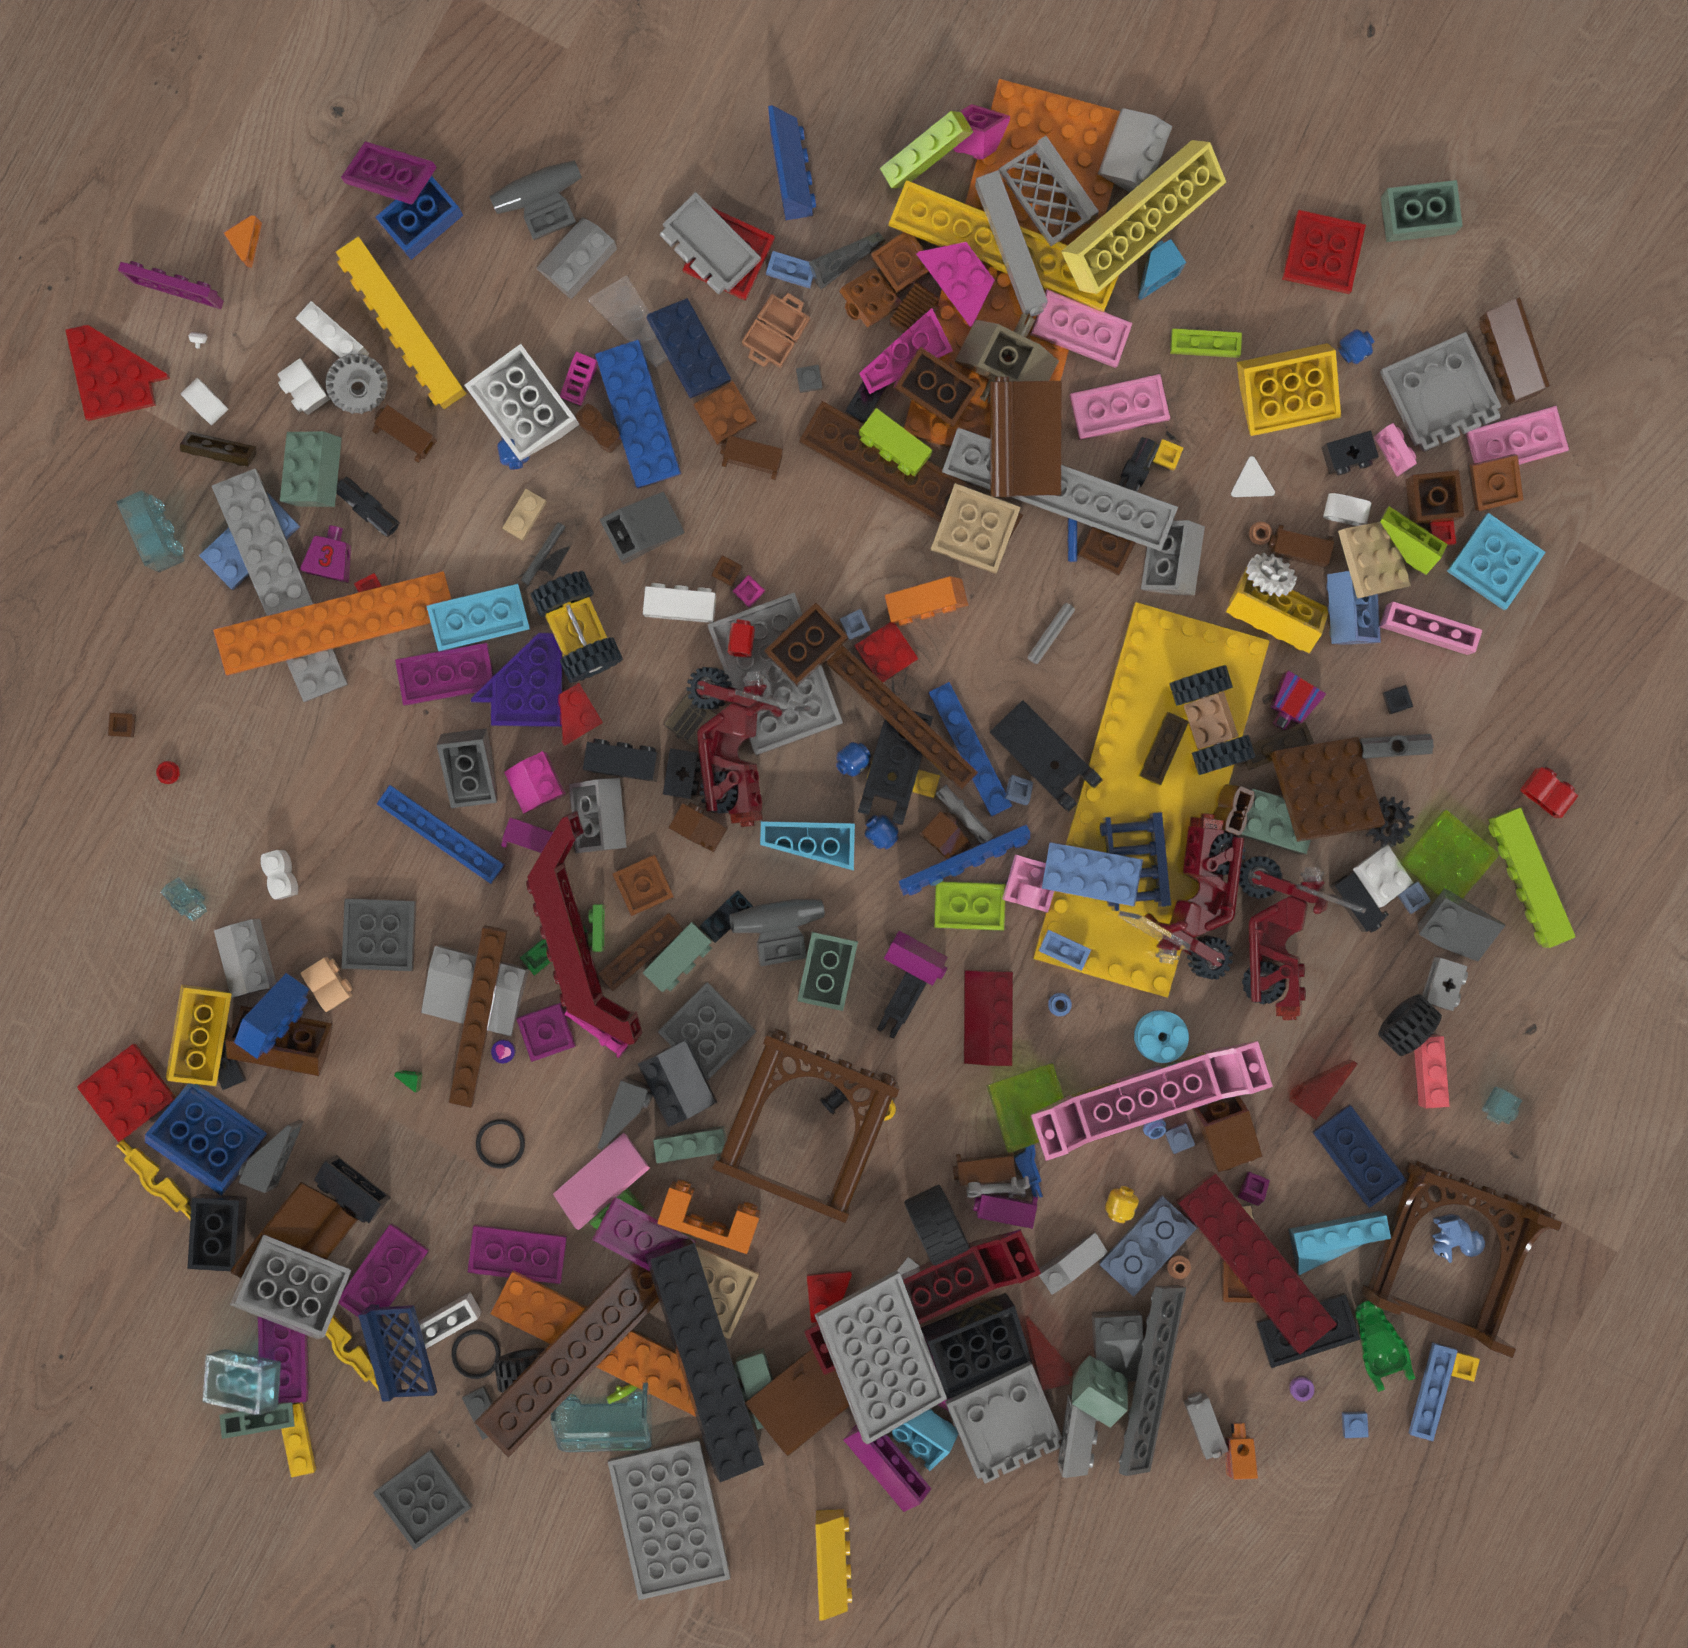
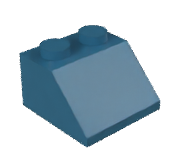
M1171 239L1165 243L1162 240L1151 248L1152 251L1148 254L1138 295L1140 300L1179 276L1185 266V259Z

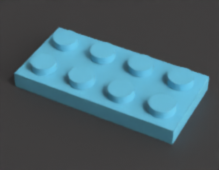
M518 584L426 606L438 651L530 629Z

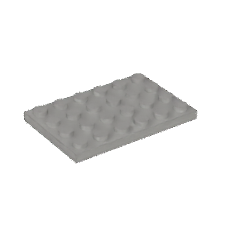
M795 593L708 624L725 674H728L730 677L728 681L732 682L730 687L743 690V687L748 686L747 682L761 680V684H766L767 688L760 698L774 701L782 710L780 717H775L769 710H760L758 712L756 735L753 738H749L756 756L843 724L822 665L796 687L765 654L764 650L803 615ZM737 619L750 621V624L754 626L755 635L752 658L731 656L727 652L731 623H736Z
M894 1271L815 1314L863 1442L867 1445L947 1399L900 1272Z
M700 1438L608 1460L639 1600L731 1579Z

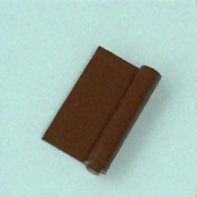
M995 377V382H990L991 497L1061 495L1062 381H1009V377Z
M300 1182L230 1272L242 1278L263 1235L327 1260L358 1221L354 1216L355 1212L348 1207L340 1206L334 1199Z
M812 1348L745 1402L787 1456L792 1454L849 1407L836 1370L824 1375Z

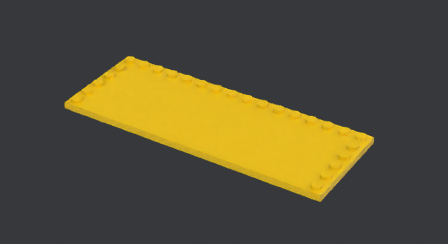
M1135 602L1088 764L1089 767L1098 773L1103 781L1096 788H1092L1084 780L1065 845L1106 852L1105 836L1101 837L1100 823L1103 822V818L1111 817V824L1146 821L1147 818H1150V813L1162 812L1171 906L1159 907L1158 902L1149 900L1135 902V906L1119 904L1120 911H1112L1111 906L1108 907L1107 901L1054 891L1049 911L1046 912L1033 959L1168 998L1181 950H1175V952L1173 950V954L1160 953L1162 949L1156 946L1165 936L1149 926L1145 921V915L1151 913L1158 922L1170 924L1176 902L1180 899L1188 900L1198 892L1199 883L1182 873L1188 826L1199 827L1200 822L1211 824L1212 815L1218 807L1219 793L1225 784L1229 785L1234 764L1199 775L1192 752L1211 746L1198 749L1190 723H1188L1162 784L1159 786L1138 775L1166 712L1188 720L1184 708L1185 704L1176 706L1169 683L1226 665L1233 688L1222 692L1225 693L1238 736H1243L1269 640ZM1147 830L1112 833L1113 847L1144 845L1152 841L1151 832H1147ZM1149 853L1127 855L1128 857L1143 859L1142 868H1150L1151 865H1154L1153 855L1150 856ZM1152 877L1140 878L1137 892L1153 891V888H1156V879H1152ZM1047 930L1091 949L1082 971L1038 951Z

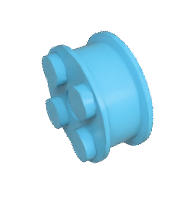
M1158 1010L1147 1013L1138 1021L1134 1031V1041L1139 1052L1147 1059L1159 1063H1168L1178 1059L1185 1052L1189 1042V1033L1186 1024L1179 1016L1171 1012ZM1162 1032L1164 1038L1159 1040L1158 1035Z

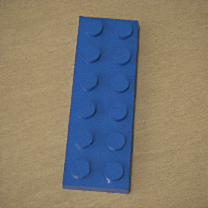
M638 339L596 353V360L636 488L639 489L681 475L682 473L640 340Z

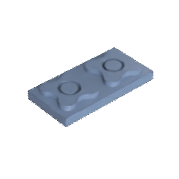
M1161 1195L1099 1262V1265L1134 1297L1197 1227Z

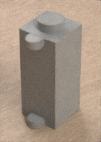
M1195 1392L1190 1394L1188 1399L1183 1400L1202 1453L1206 1460L1212 1457L1219 1458L1223 1453L1229 1451L1210 1400L1206 1393Z

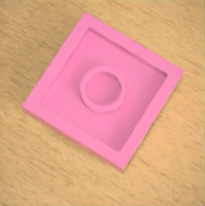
M1394 423L1385 427L1374 436L1397 477L1417 464L1412 448L1407 447L1403 440V432L1399 427H1395Z

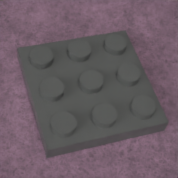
M346 898L344 901L342 969L413 971L416 901Z
M708 982L658 1031L671 1046L687 1039L707 1081L757 1032Z
M432 1449L373 1492L414 1550L473 1506Z

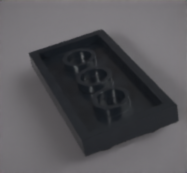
M1342 1293L1319 1301L1337 1325L1301 1354L1293 1349L1269 1317L1255 1321L1269 1366L1274 1368L1360 1340L1346 1294Z

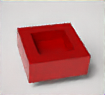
M1454 520L1428 524L1429 533L1448 545L1456 544Z
M375 573L354 583L358 593L382 587Z

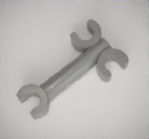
M1025 1176L1022 1180H1016V1177H1012L1011 1183L980 1184L978 1182H970L968 1187H966L967 1197L971 1198L991 1193H1008L1009 1198L1016 1194H1021V1197H1025V1189L1030 1187L1029 1177Z

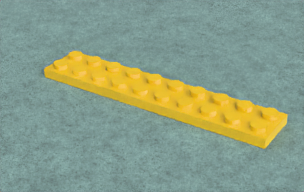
M906 180L889 221L890 227L940 247L967 242L982 264L1008 274L984 211ZM1020 226L1042 287L1104 312L1118 276L1097 294L1080 291L1061 252L1068 245L1057 242L1050 246L1043 235Z

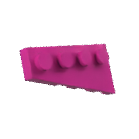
M932 308L859 373L869 394L896 381L918 347H922L937 358L953 351Z

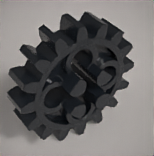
M1385 796L1380 798L1379 805L1383 818L1385 819L1390 815L1387 807L1392 809L1393 814L1388 818V821H1385L1382 827L1368 829L1369 832H1367L1366 837L1372 835L1374 837L1372 843L1381 841V847L1386 846L1387 843H1389L1390 847H1394L1396 842L1401 844L1405 842L1404 838L1411 836L1408 830L1413 829L1414 825L1409 823V821L1414 816L1407 814L1410 807H1402L1403 800L1395 803V797H1391L1389 801H1387ZM1396 821L1401 822V823H1402V828H1399V824H1398V823H1393V822H1396ZM1385 827H1387L1386 833L1389 834V836H1385L1383 834V830Z

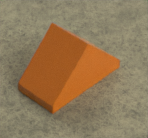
M253 215L224 232L241 261L251 268L262 222Z

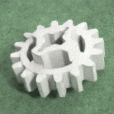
M1262 553L1261 556L1256 554L1250 560L1246 573L1249 574L1248 580H1254L1253 586L1261 587L1260 591L1268 592L1270 596L1273 593L1278 597L1281 594L1286 596L1295 586L1297 577L1293 575L1295 570L1288 568L1290 564H1284L1282 562L1283 559L1276 558L1274 554H1271L1270 557L1265 553Z

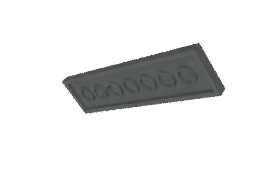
M1180 1285L1155 1286L1151 1295L1152 1305L1146 1320L1147 1330L1142 1341L1143 1351L1141 1360L1137 1366L1138 1376L1133 1387V1402L1128 1412L1129 1422L1124 1434L1125 1443L1123 1453L1119 1458V1473L1125 1476L1151 1471L1186 1287Z

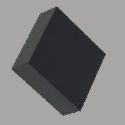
M1406 685L1382 693L1389 715L1413 707Z

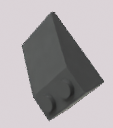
M487 728L441 734L437 743V749L451 808L497 803L492 750Z
M1446 888L1443 889L1418 923L1419 935L1439 947L1477 962L1505 927V924Z
M626 1076L620 1081L597 1147L598 1149L602 1150L643 1108H647L650 1105L653 1094L648 1084Z
M298 1120L287 1125L247 1162H244L239 1171V1175H241L239 1183L263 1193L278 1187L304 1121Z
M1138 1310L1092 1312L1094 1358L1104 1362L1106 1366L1114 1371L1122 1373L1128 1379V1382L1137 1381V1366L1143 1351L1141 1313Z

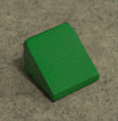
M406 1070L395 1072L394 1076L413 1092L420 1091L422 1082L421 1072Z

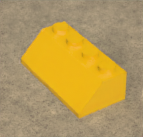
M1246 567L1229 601L1226 612L1236 619H1241L1251 624L1256 629H1261L1273 635L1276 639L1293 645L1298 650L1310 653L1323 633L1328 616V607L1294 590L1289 591L1286 596L1281 594L1280 597L1275 593L1270 596L1268 592H1261V587L1253 586L1254 580H1248L1249 574L1246 573L1248 567Z
M181 984L166 1072L168 1081L209 1086L217 1085L232 993Z
M844 1509L816 1510L819 1621L847 1612L848 1603H852V1588H847V1579H851V1564H846V1555H850V1541H845V1532H849V1517H844Z

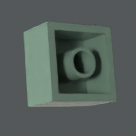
M1089 1355L1073 1372L1072 1404L1111 1428L1128 1411V1379L1122 1373L1114 1371L1106 1366L1104 1362Z

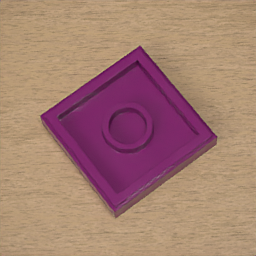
M561 1002L516 1018L531 1062L576 1047Z

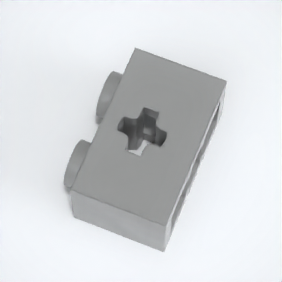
M1434 957L1422 996L1431 1005L1454 1011V1007H1457L1460 1003L1461 994L1459 992L1461 985L1466 983L1468 972H1466L1467 966ZM1443 981L1450 984L1449 988L1442 985Z

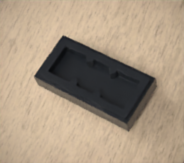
M862 382L849 403L846 412L865 423L888 385L869 394L864 382Z
M224 1039L218 1073V1081L222 1090L246 1081L238 1060L227 1058L226 1039Z

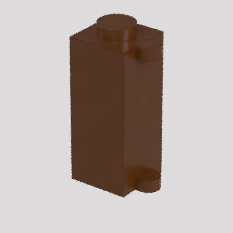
M386 405L384 409L381 408L375 416L376 421L374 422L375 426L372 432L378 434L382 430L417 454L414 460L418 463L426 458L437 442L433 435L389 405Z
M729 435L727 441L723 440L720 454L723 455L722 467H727V464L731 463L772 474L771 479L776 480L783 457V449Z
M1279 524L1275 535L1272 534L1268 543V548H1271L1270 555L1274 554L1276 557L1323 568L1329 565L1334 545L1333 536H1328L1327 540L1283 530L1284 525Z
M1007 1148V1154L961 1159V1154H956L957 1166H952L954 1180H959L960 1186L968 1185L970 1182L982 1184L1011 1180L1012 1177H1016L1012 1148Z

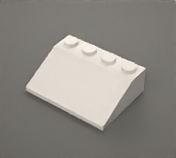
M521 344L464 385L520 461L562 438L579 425L569 408Z

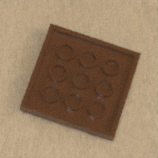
M1358 737L1277 750L1271 753L1297 842L1382 827L1385 824L1365 758L1362 759L1363 751Z

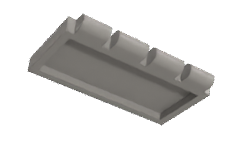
M696 192L663 223L665 229L660 233V236L671 247L679 242L674 251L687 264L695 259L690 267L703 280L711 275L712 277L707 281V284L718 295L724 290L729 292L761 261V257Z

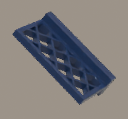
M371 1304L358 1316L382 1402L391 1401L394 1397L434 1396L437 1393V1388L414 1305L379 1307V1304ZM401 1313H408L409 1325L399 1318ZM383 1314L392 1320L389 1326L384 1323ZM394 1324H397L404 1330L402 1336L392 1329ZM407 1334L415 1339V1347L405 1340ZM388 1335L398 1342L395 1348L390 1345ZM401 1345L410 1352L408 1358L398 1351ZM413 1356L421 1361V1368L411 1362ZM393 1357L404 1364L401 1369L395 1365ZM406 1367L417 1374L414 1380L404 1373ZM419 1377L427 1383L428 1388H423L417 1383ZM399 1378L409 1385L408 1389H402Z

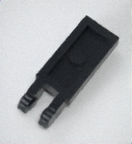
M906 972L884 1011L885 1014L876 1030L880 1032L884 1030L891 1016L898 1020L890 1031L889 1037L894 1039L902 1024H905L927 983Z

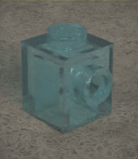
M1495 1086L1481 1111L1487 1113V1119L1495 1124L1500 1125L1503 1122L1509 1125L1518 1116V1107L1522 1100L1506 1090Z

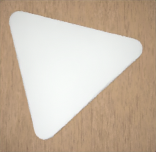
M1253 456L1249 457L1231 495L1233 497L1273 496L1275 491Z

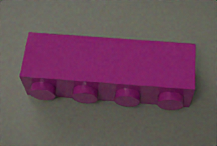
M856 1424L843 1439L903 1512L920 1505L932 1488L886 1434L867 1445L863 1442Z

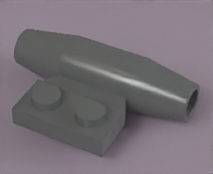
M575 160L547 166L514 180L489 197L497 214L524 208L525 222L533 240H537L576 223L567 200L559 193L580 180L582 176Z
M792 899L756 905L730 914L729 919L733 933H760L756 942L759 965L766 966L806 959L804 936L798 927L824 918L825 911L821 899Z

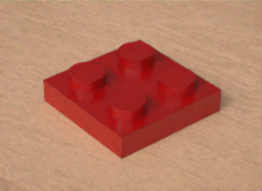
M889 622L854 645L869 670L883 683L918 660V657L894 622Z

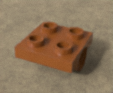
M875 267L842 286L839 291L847 301L845 310L848 316L853 320L861 319L867 328L897 310L902 303Z

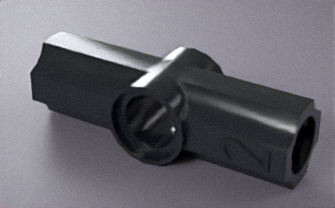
M1141 437L1131 459H1128L1121 472V480L1118 485L1137 492L1149 474V466L1160 445L1149 438Z
M347 476L340 480L337 484L336 494L353 507L352 510L367 523L370 522L387 538L398 529L400 522L382 507L383 505L367 491L365 493Z

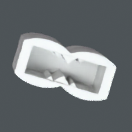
M300 358L277 374L281 379L278 384L286 394L291 393L294 398L291 402L299 413L304 411L309 415L330 400L327 393Z
M275 850L262 854L261 867L268 877L267 888L272 898L284 899L297 895L298 883L295 876L291 873L292 862L288 853L285 850Z

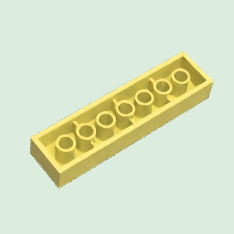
M1191 140L1061 251L1080 291L1095 294L1100 292L1226 183L1210 142Z

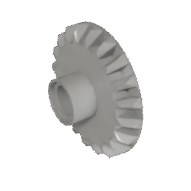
M348 354L336 360L329 368L326 376V389L329 398L335 406L352 414H363L364 412L372 411L385 399V394L388 390L387 377L382 366L373 358L364 354ZM355 382L363 383V387L359 390L351 388Z

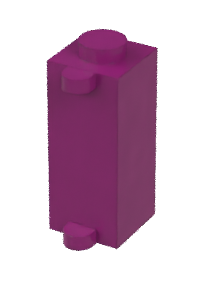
M510 817L501 846L506 848L508 842L542 853L553 832Z
M900 930L895 935L883 958L932 986L937 978L940 980L943 978L948 968L944 966L948 958L947 956Z
M981 1194L980 1197H975L973 1211H977V1218L1033 1229L1038 1197L1033 1196L1031 1202L996 1194Z

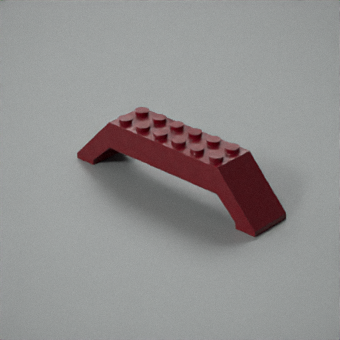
M573 811L560 820L528 874V880L526 881L527 890L534 898L533 910L536 917L540 918L542 925L540 926V934L543 939H546L548 945L546 953L548 960L553 962L554 965L553 977L555 983L560 985L562 1006L566 1007L569 1014L629 1045L635 1044L643 1033L637 1011L630 1012L603 995L564 864L576 838L584 833L578 811Z
M1021 1229L969 1243V1250L936 1266L930 1261L902 1274V1280L919 1324L994 1289L1017 1283L1021 1284L1040 1275L1041 1272ZM815 1322L805 1329L804 1333L823 1374L826 1375L836 1369L818 1322Z

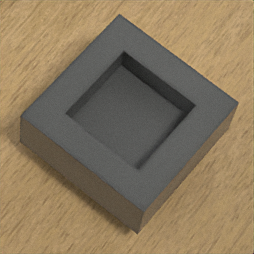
M819 365L796 368L800 393L823 389Z

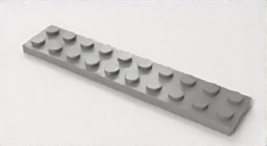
M958 427L942 472L990 489V439ZM1062 464L1061 495L1012 496V498L1159 551L1163 548L1178 506Z
M252 469L212 485V489L266 615L269 616L314 604L257 469ZM333 649L286 661L303 702L310 701L348 685Z

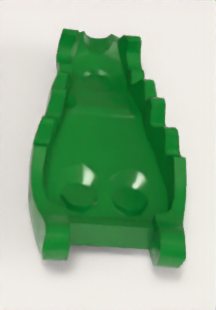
M1370 1301L1359 1304L1355 1309V1314L1360 1327L1363 1362L1366 1372L1376 1387L1377 1392L1385 1390L1381 1378L1403 1370L1408 1381L1416 1379L1412 1369L1409 1350L1393 1325L1387 1320L1383 1309L1376 1307Z

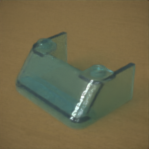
M643 1383V1392H635L629 1396L627 1403L581 1404L580 1399L570 1394L551 1413V1425L558 1449L563 1452L649 1449L652 1446L651 1397L648 1383Z

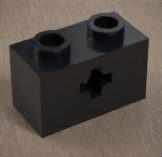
M1371 430L1326 443L1321 448L1329 474L1336 472L1337 476L1351 472L1350 468L1359 466V469L1370 467L1373 465V461L1379 457ZM1349 451V453H1354L1355 456L1352 458V456H1347L1346 453Z
M670 748L663 795L691 800L693 795H697L699 782L695 781L696 772H701L699 753ZM683 768H686L689 777H685L684 781H681V777L677 774L682 772Z

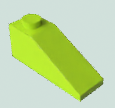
M1390 506L1386 509L1380 521L1405 561L1425 575L1441 559L1448 545Z

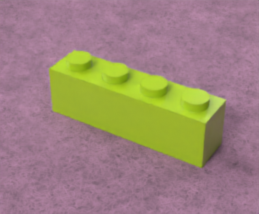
M950 111L885 163L880 170L891 188L903 189L906 180L912 182L970 136L973 130L962 112Z

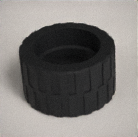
M938 1184L904 1201L910 1219L933 1265L936 1266L970 1249L941 1185Z

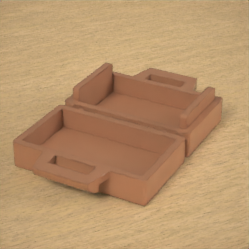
M789 293L782 299L771 294L758 314V320L755 319L742 340V345L750 349L748 358L763 367L771 362L781 368L810 322V317L801 312L804 302ZM787 299L795 303L799 307L796 309L793 306L789 305L788 303H786ZM754 352L766 360L763 362L753 355Z

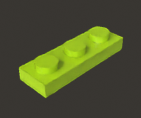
M1172 329L1170 354L1239 358L1241 356L1242 333Z

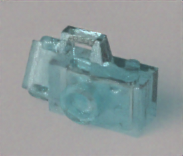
M179 877L166 884L161 890L162 895L170 902L171 907L177 910L181 916L186 915L193 922L207 912L206 906L202 903L205 900L202 894L196 888L189 889Z

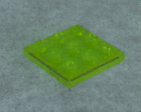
M1444 809L1400 863L1438 896L1446 888L1459 897L1464 898L1500 854L1447 809Z
M1053 1063L986 1085L1007 1152L1009 1153L1039 1143L1031 1114L1064 1098Z

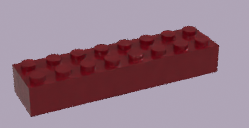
M1211 1172L1176 1201L1296 1352L1299 1354L1303 1353L1337 1325L1216 1173Z

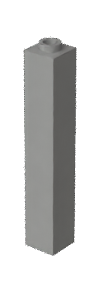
M999 170L976 178L975 187L1023 314L1036 316L1044 311L1048 301Z

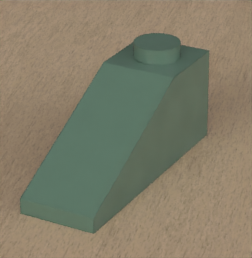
M292 1402L219 1415L222 1439L295 1426Z

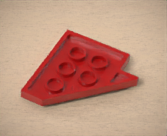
M89 325L65 330L82 407L87 421L156 406L151 383L170 379L167 373Z

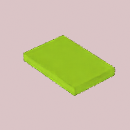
M944 881L937 884L935 891L934 928L1004 930L1005 900L1002 898L1006 884Z

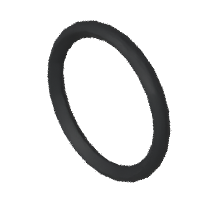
M504 1119L493 1120L485 1124L480 1129L476 1138V1150L480 1159L486 1165L497 1169L511 1167L517 1163L525 1148V1139L520 1128ZM497 1124H504L513 1128L520 1139L518 1154L513 1160L504 1164L489 1161L481 1150V1138L484 1132L489 1127Z
M477 1329L466 1331L453 1344L451 1352L452 1362L456 1370L465 1377L471 1379L485 1378L495 1371L494 1364L484 1373H468L460 1367L457 1361V1347L469 1335H483L493 1343L496 1351V1360L501 1356L500 1346L497 1340L486 1331Z

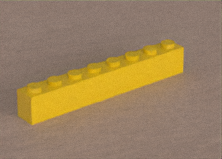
M359 236L337 250L336 254L340 258L337 263L344 273L349 271L353 278L350 282L356 291L362 290L366 297L363 301L369 310L375 309L379 316L376 317V320L382 329L388 328L392 335L389 336V339L395 348L401 347L405 354L402 355V358L408 367L414 366L418 373L415 374V377L421 386L427 385L431 392L428 393V396L434 405L440 404L443 409H446L465 396L467 393Z

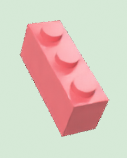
M1433 1034L1420 1047L1414 1050L1418 1104L1426 1109L1450 1107L1444 1036Z

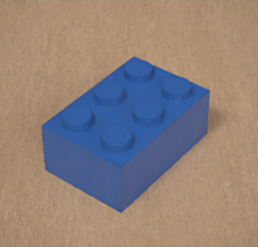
M431 176L413 204L395 200L375 218L410 260H412L459 220L463 214L458 205Z
M285 973L242 1019L234 1043L256 1059L263 1052L267 1054L273 1048L274 1040L277 1037L282 1038L289 1029L288 1025L292 1021L296 1023L302 1016V1009L308 1002L306 996L309 988Z

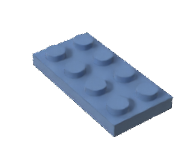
M267 493L284 535L288 539L300 526ZM230 528L225 530L199 555L232 590L249 576Z
M1050 842L1042 889L1135 906L1143 859Z

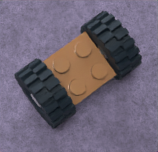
M1226 665L1169 683L1176 706L1185 704L1184 708L1197 748L1201 749L1211 746L1192 752L1199 775L1256 757L1249 735L1238 736L1225 693L1222 692L1233 688Z

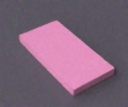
M1047 289L1045 291L1048 301L1047 306L1042 313L1036 316L1030 335L1116 368L1133 323L1106 312H1101Z
M1160 374L1075 392L1069 395L1079 440L1170 420Z
M1557 406L1482 426L1466 433L1474 464L1516 454L1518 455L1519 465L1569 450Z
M623 1133L555 1191L553 1195L574 1227L579 1230L611 1203L614 1197L619 1196L648 1171L650 1167L629 1137Z

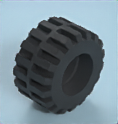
M1417 994L1406 999L1389 1014L1382 1023L1378 1036L1399 1056H1404L1420 1047L1434 1033L1441 1021L1442 1015L1421 994Z
M546 1348L518 1350L497 1358L494 1361L498 1391L503 1393Z

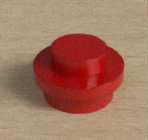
M165 761L157 767L156 776L161 783L173 784L180 777V769L176 763Z

